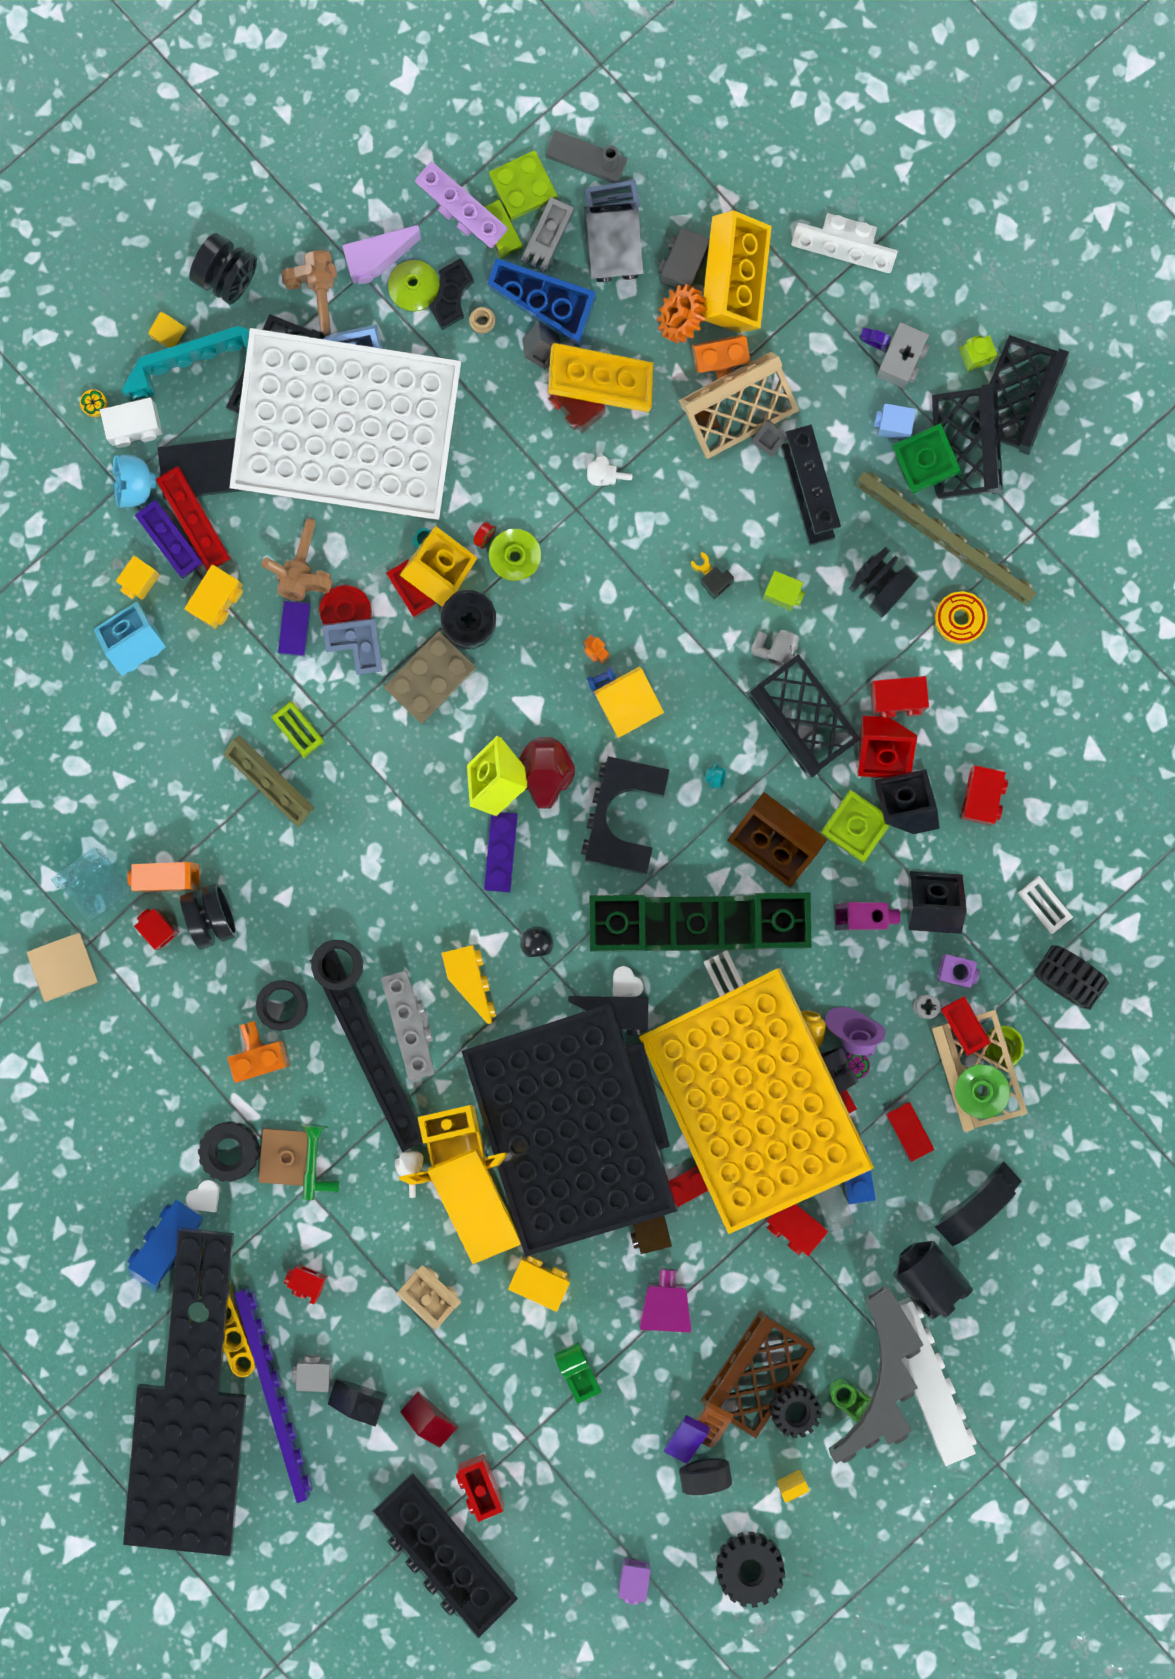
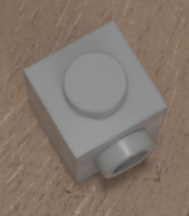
M305 1355L304 1359H300L297 1367L293 1366L292 1383H296V1391L329 1392L332 1387L333 1360H321L319 1355Z

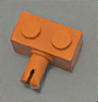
M743 334L691 344L695 370L698 373L716 372L717 380L731 373L734 366L751 363L747 337Z
M256 1021L239 1026L246 1049H244L243 1053L227 1057L234 1083L291 1066L283 1041L268 1045L262 1044Z

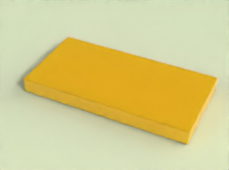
M558 343L552 344L550 350L549 394L648 413L651 410L653 362Z
M477 1148L428 1168L427 1172L472 1264L521 1245L518 1232Z

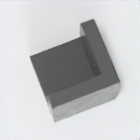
M538 321L523 338L525 358L546 370L550 366L552 344H560L558 333Z

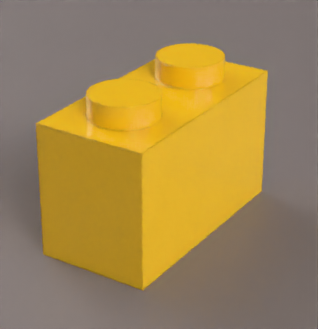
M211 565L184 609L216 630L218 625L222 626L229 615L227 611L231 604L237 603L243 593L241 589L243 585L239 580Z
M529 1255L528 1258L522 1256L508 1290L557 1312L571 1279L566 1277L568 1273L558 1267L553 1266L552 1270L542 1266L543 1261Z

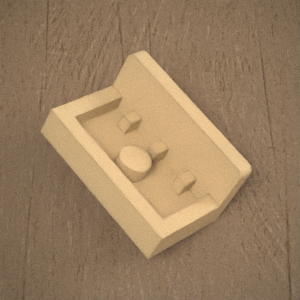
M422 1265L399 1289L396 1295L428 1325L436 1330L451 1312L459 1306L461 1300L457 1298L458 1293L452 1287L445 1286L438 1280L439 1276L434 1270L429 1267L425 1268Z

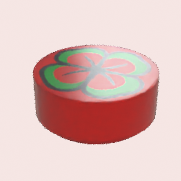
M489 522L483 523L474 536V545L484 549L492 540L496 527Z

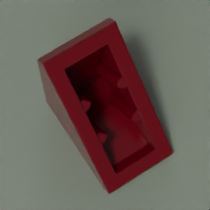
M419 1391L400 1411L417 1436L439 1448L458 1428L454 1422Z

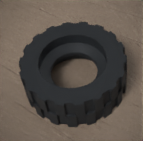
M226 1122L215 1125L204 1134V1138L199 1143L198 1155L200 1157L199 1163L202 1164L205 1173L221 1182H233L245 1177L255 1168L256 1161L260 1156V1146L257 1143L256 1135L251 1132L252 1130L249 1127L246 1128L241 1123ZM227 1138L236 1140L242 1148L240 1160L233 1165L221 1163L216 1156L217 1145Z

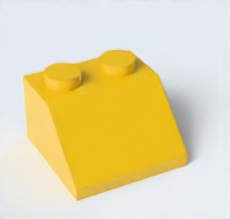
M435 526L413 554L400 576L443 607L445 602L458 591L477 557Z

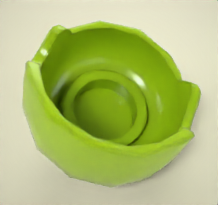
M1002 1025L1001 1028L1012 1063L1016 1065L1024 1053L1022 1036L1013 1027ZM994 1028L988 1032L987 1035L989 1037L991 1036ZM995 1033L993 1039L999 1041L997 1033ZM994 1043L989 1044L984 1053L985 1056L996 1062H999L1003 1054L1001 1047ZM1003 1059L1001 1065L1007 1067L1005 1059Z

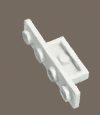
M827 213L823 229L797 223L791 243L792 246L886 273H891L897 256V250L873 244L877 227Z

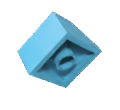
M138 601L93 629L104 654L121 676L127 672L134 671L141 663L150 657L157 656L161 650L166 648L160 634Z

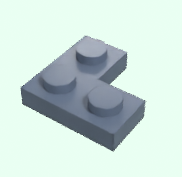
M375 618L325 624L322 626L326 652L353 649L356 675L383 671Z

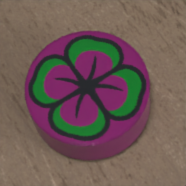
M849 1053L847 1055L848 1060L843 1065V1069H853L857 1079L865 1077L870 1070L869 1059L865 1055Z

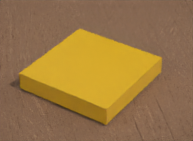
M640 666L594 691L618 738L664 713Z

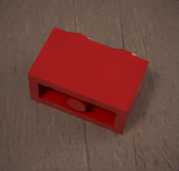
M926 676L875 680L870 684L873 715L895 718L896 713L906 712L907 717L923 715L922 711H926L929 708Z
M976 765L970 768L960 819L989 826L994 825L996 820L1000 821L1003 811V805H999L1001 794L1005 795L1008 788V779H1005L1006 772Z
M797 1204L765 1218L766 1222L769 1223L766 1228L777 1238L783 1235L790 1242L787 1246L797 1255L803 1252L809 1256L829 1232Z

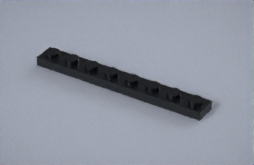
M336 950L329 951L322 960L323 973L334 981L347 978L348 975ZM353 986L343 990H330L323 987L401 1151L404 1152L423 1143L419 1122Z

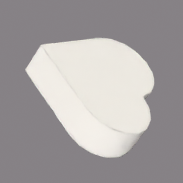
M622 966L615 970L613 975V997H637L643 992V982L638 977H634L630 968Z
M211 1179L203 1181L197 1189L187 1194V1205L194 1210L217 1212L220 1193L218 1183Z

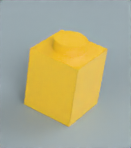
M133 556L116 582L122 586L119 591L132 600L137 596L143 601L160 577V574L136 556Z

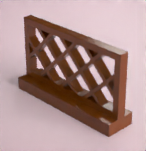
M759 1310L701 1398V1402L705 1407L712 1403L721 1408L726 1399L736 1397L738 1410L730 1412L734 1415L731 1423L756 1439L771 1417L769 1408H772L770 1403L760 1404L758 1392L773 1389V1394H775L777 1387L785 1386L789 1389V1384H793L816 1348ZM773 1328L781 1332L782 1343L769 1345L767 1337ZM786 1336H788V1337L791 1338L792 1340H791V1341H787V1337H786ZM800 1344L806 1348L800 1358L790 1359L789 1346ZM784 1348L786 1361L772 1364L770 1351ZM766 1352L768 1365L754 1368L752 1360L754 1356L758 1353ZM788 1366L789 1375L786 1380L776 1382L773 1369ZM769 1370L771 1383L757 1386L755 1373ZM751 1374L753 1388L739 1391L737 1383L742 1376ZM754 1393L757 1406L742 1409L740 1396ZM758 1411L759 1421L752 1429L745 1424L743 1414Z

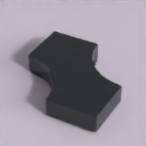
M461 258L438 271L441 277V290L437 298L428 305L441 330L464 318L461 308L462 297L468 287L474 284V280Z

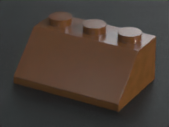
M763 792L727 841L791 888L817 856L827 839L767 793Z

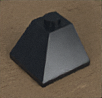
M926 769L874 780L885 824L911 834L940 829L938 809Z

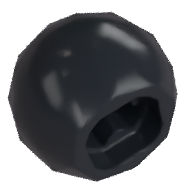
M534 926L523 933L520 946L522 952L527 957H539L551 953L554 940L552 934L547 929Z

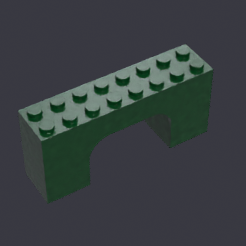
M811 892L755 893L745 896L700 897L589 895L590 952L785 950L812 948Z

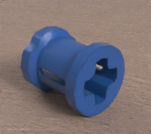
M608 667L606 672L595 677L588 676L586 679L596 698L594 691L616 680L612 668ZM606 680H609L608 682H606V683H604V684H601V685H599V686L597 685V684L602 683V682H604V681H606Z

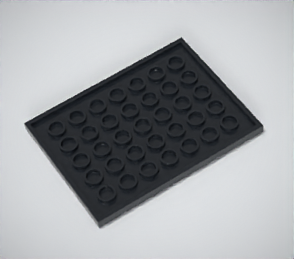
M613 1003L461 1051L493 1155L507 1153V1157L497 1168L525 1257L678 1211Z

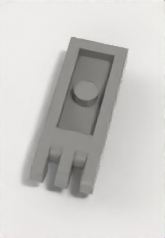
M550 197L521 262L527 264L530 256L533 255L531 266L536 268L541 259L543 262L540 270L546 272L571 220L574 207Z

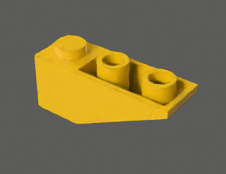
M474 945L443 952L442 957L448 980L487 1024L493 1023L492 1017H496L493 1001L488 1002L486 991H490L487 976L481 975L479 966L484 965L480 949L475 950Z

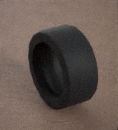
M330 940L324 942L316 949L311 960V970L314 978L321 986L330 990H343L353 986L359 980L363 972L364 961L360 951L353 944L345 940ZM334 949L346 951L353 961V969L350 975L340 981L329 979L322 970L324 956Z
M286 980L270 982L262 988L257 996L255 1005L257 1016L270 1029L278 1031L293 1029L307 1015V995L294 982ZM277 990H287L297 999V1012L289 1020H275L267 1012V1000Z
M725 1459L699 1460L688 1463L679 1469L682 1492L687 1495L713 1494L723 1491L732 1485L729 1461Z

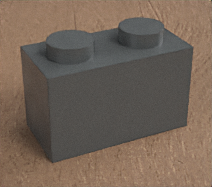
M681 227L678 236L674 234L670 241L668 249L671 250L669 258H663L658 273L661 274V284L676 290L678 285L684 287L687 284L693 287L708 252L710 239Z

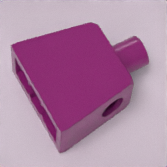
M848 902L834 904L835 931L888 930L889 925H898L901 920L900 910L888 909V903Z
M661 1268L659 1283H648L639 1322L640 1330L691 1333L686 1285L675 1284V1269Z

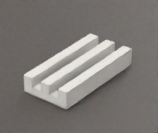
M1037 876L1018 892L1019 896L1050 934L1055 933L1073 918L1040 876ZM1036 885H1038L1042 889L1046 896L1051 900L1055 907L1064 916L1063 919H1060L1056 915L1052 908L1047 904L1043 897L1034 888ZM1029 891L1056 923L1054 926L1027 894Z
M728 951L722 952L703 962L719 997L725 994L711 967V964L714 962L729 992L734 990L720 961L722 958H725L738 987L744 985Z

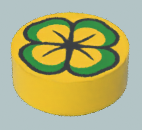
M88 390L80 398V407L86 415L94 418L100 417V409L108 408V401L100 391Z

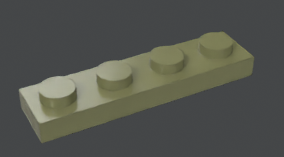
M240 735L231 741L223 755L297 827L301 826L315 807Z

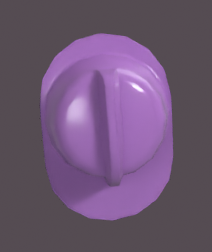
M838 1007L828 1011L825 1016L828 1030L841 1038L844 1048L851 1054L873 1056L876 1046L886 1037V1030L880 1023L871 1020L854 1009Z

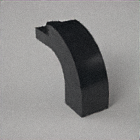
M1004 1161L1001 1162L974 1193L957 1206L948 1210L936 1224L935 1228L954 1247L976 1233L1015 1196V1190L1022 1182L1021 1179Z

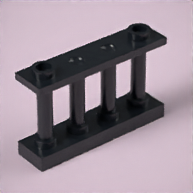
M812 424L786 431L788 443L781 445V451L808 544L812 546L834 540L835 534L833 529L840 528L841 524Z

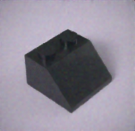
M910 871L907 901L908 930L962 934L967 912L963 875Z

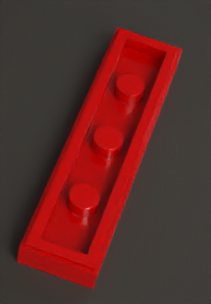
M177 466L156 478L157 484L206 570L208 571L211 565L219 567L231 560L229 553L180 467Z

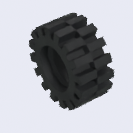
M789 1384V1389L785 1386L781 1387L782 1393L779 1394L776 1391L774 1394L776 1400L771 1399L770 1401L772 1408H769V1413L772 1416L773 1423L788 1437L790 1434L792 1438H797L799 1434L803 1438L806 1437V1431H809L810 1434L813 1433L814 1430L811 1427L813 1425L818 1427L819 1422L817 1418L822 1416V1413L819 1411L821 1405L818 1403L817 1398L809 1389H805L799 1384L797 1387L794 1384ZM793 1402H801L805 1407L804 1414L798 1420H790L786 1416L787 1407Z

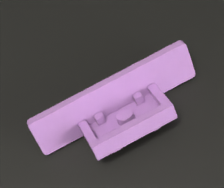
M429 162L415 179L416 184L438 203L440 207L437 210L448 220L453 217L458 222L456 227L467 237L472 234L489 248H493L506 233L507 227L433 162Z

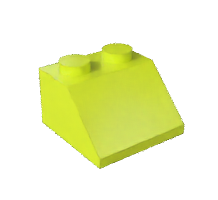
M496 736L467 764L470 807L497 816L527 788L525 766L501 737Z

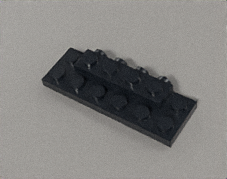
M413 1473L371 1511L388 1531L386 1533L390 1538L387 1542L397 1553L402 1551L408 1559L405 1561V1564L414 1574L419 1571L426 1579L422 1583L432 1595L437 1593L443 1601L440 1605L449 1616L455 1614L457 1617H460L476 1638H480L518 1600L517 1596Z

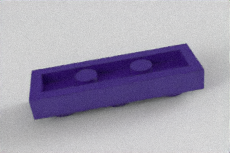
M156 500L135 514V517L182 579L203 565L200 558Z
M500 812L497 816L491 814L484 891L511 893L518 814Z

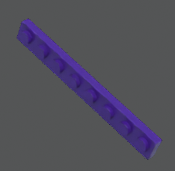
M246 1287L234 1294L296 1503H300L309 1498L310 1491L313 1490L309 1474L305 1475L302 1467L305 1464L302 1449H297L294 1439L297 1438V1432L294 1423H289L287 1412H289V1405L286 1397L281 1396L279 1386L282 1385L278 1370H273L271 1360H274L273 1351L270 1344L266 1345L263 1334H266L265 1324L262 1318L258 1319L255 1308H258L257 1297L254 1292H250L249 1287Z

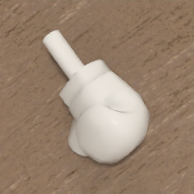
M598 456L595 461L588 464L587 480L592 485H614L616 479L632 480V474L616 472V466L610 465L605 456Z
M418 1151L402 1152L400 1157L395 1160L397 1173L400 1176L422 1172L424 1156ZM409 1184L410 1198L416 1197V1184Z

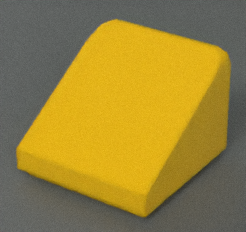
M160 312L148 334L153 340L170 348L179 344L187 328L167 314Z

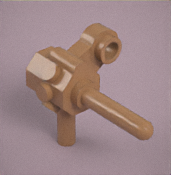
M324 250L311 251L304 255L305 265L287 268L281 272L282 283L286 289L294 290L299 289L301 283L307 282V288L313 290L317 296L320 332H322L323 336H328L331 333L327 292L334 286L337 270L332 264L330 252Z
M308 518L305 522L297 554L292 561H285L284 566L266 557L261 564L263 568L277 574V580H280L277 589L278 595L286 599L301 601L304 600L305 594L309 591L329 593L332 580L329 573L316 571L315 575H313L311 567L307 566L306 557L316 525L315 520L312 518Z

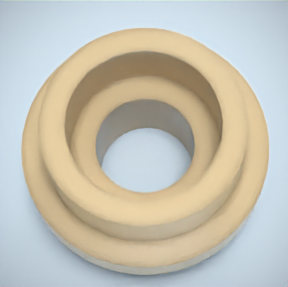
M476 308L470 315V326L477 333H488L495 326V315L489 308ZM482 317L487 319V323L484 325L478 323V320Z

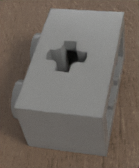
M900 322L876 377L905 389L908 381L914 383L920 369L916 367V363L919 358L924 360L930 346L926 343L929 334ZM903 353L908 354L906 361L901 359Z

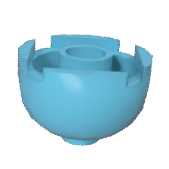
M133 455L114 456L113 474H115L116 482L113 485L117 506L119 508L139 506L148 499L150 489L155 488L154 472H149L147 464L139 457Z

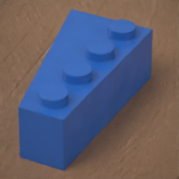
M496 258L488 280L490 290L580 347L597 298L596 292Z

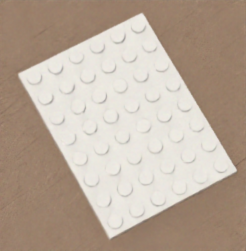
M250 328L230 488L439 520L461 361Z

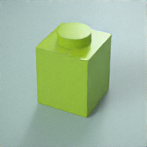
M774 571L763 600L792 611L794 605L800 606L805 591L801 590L803 582Z

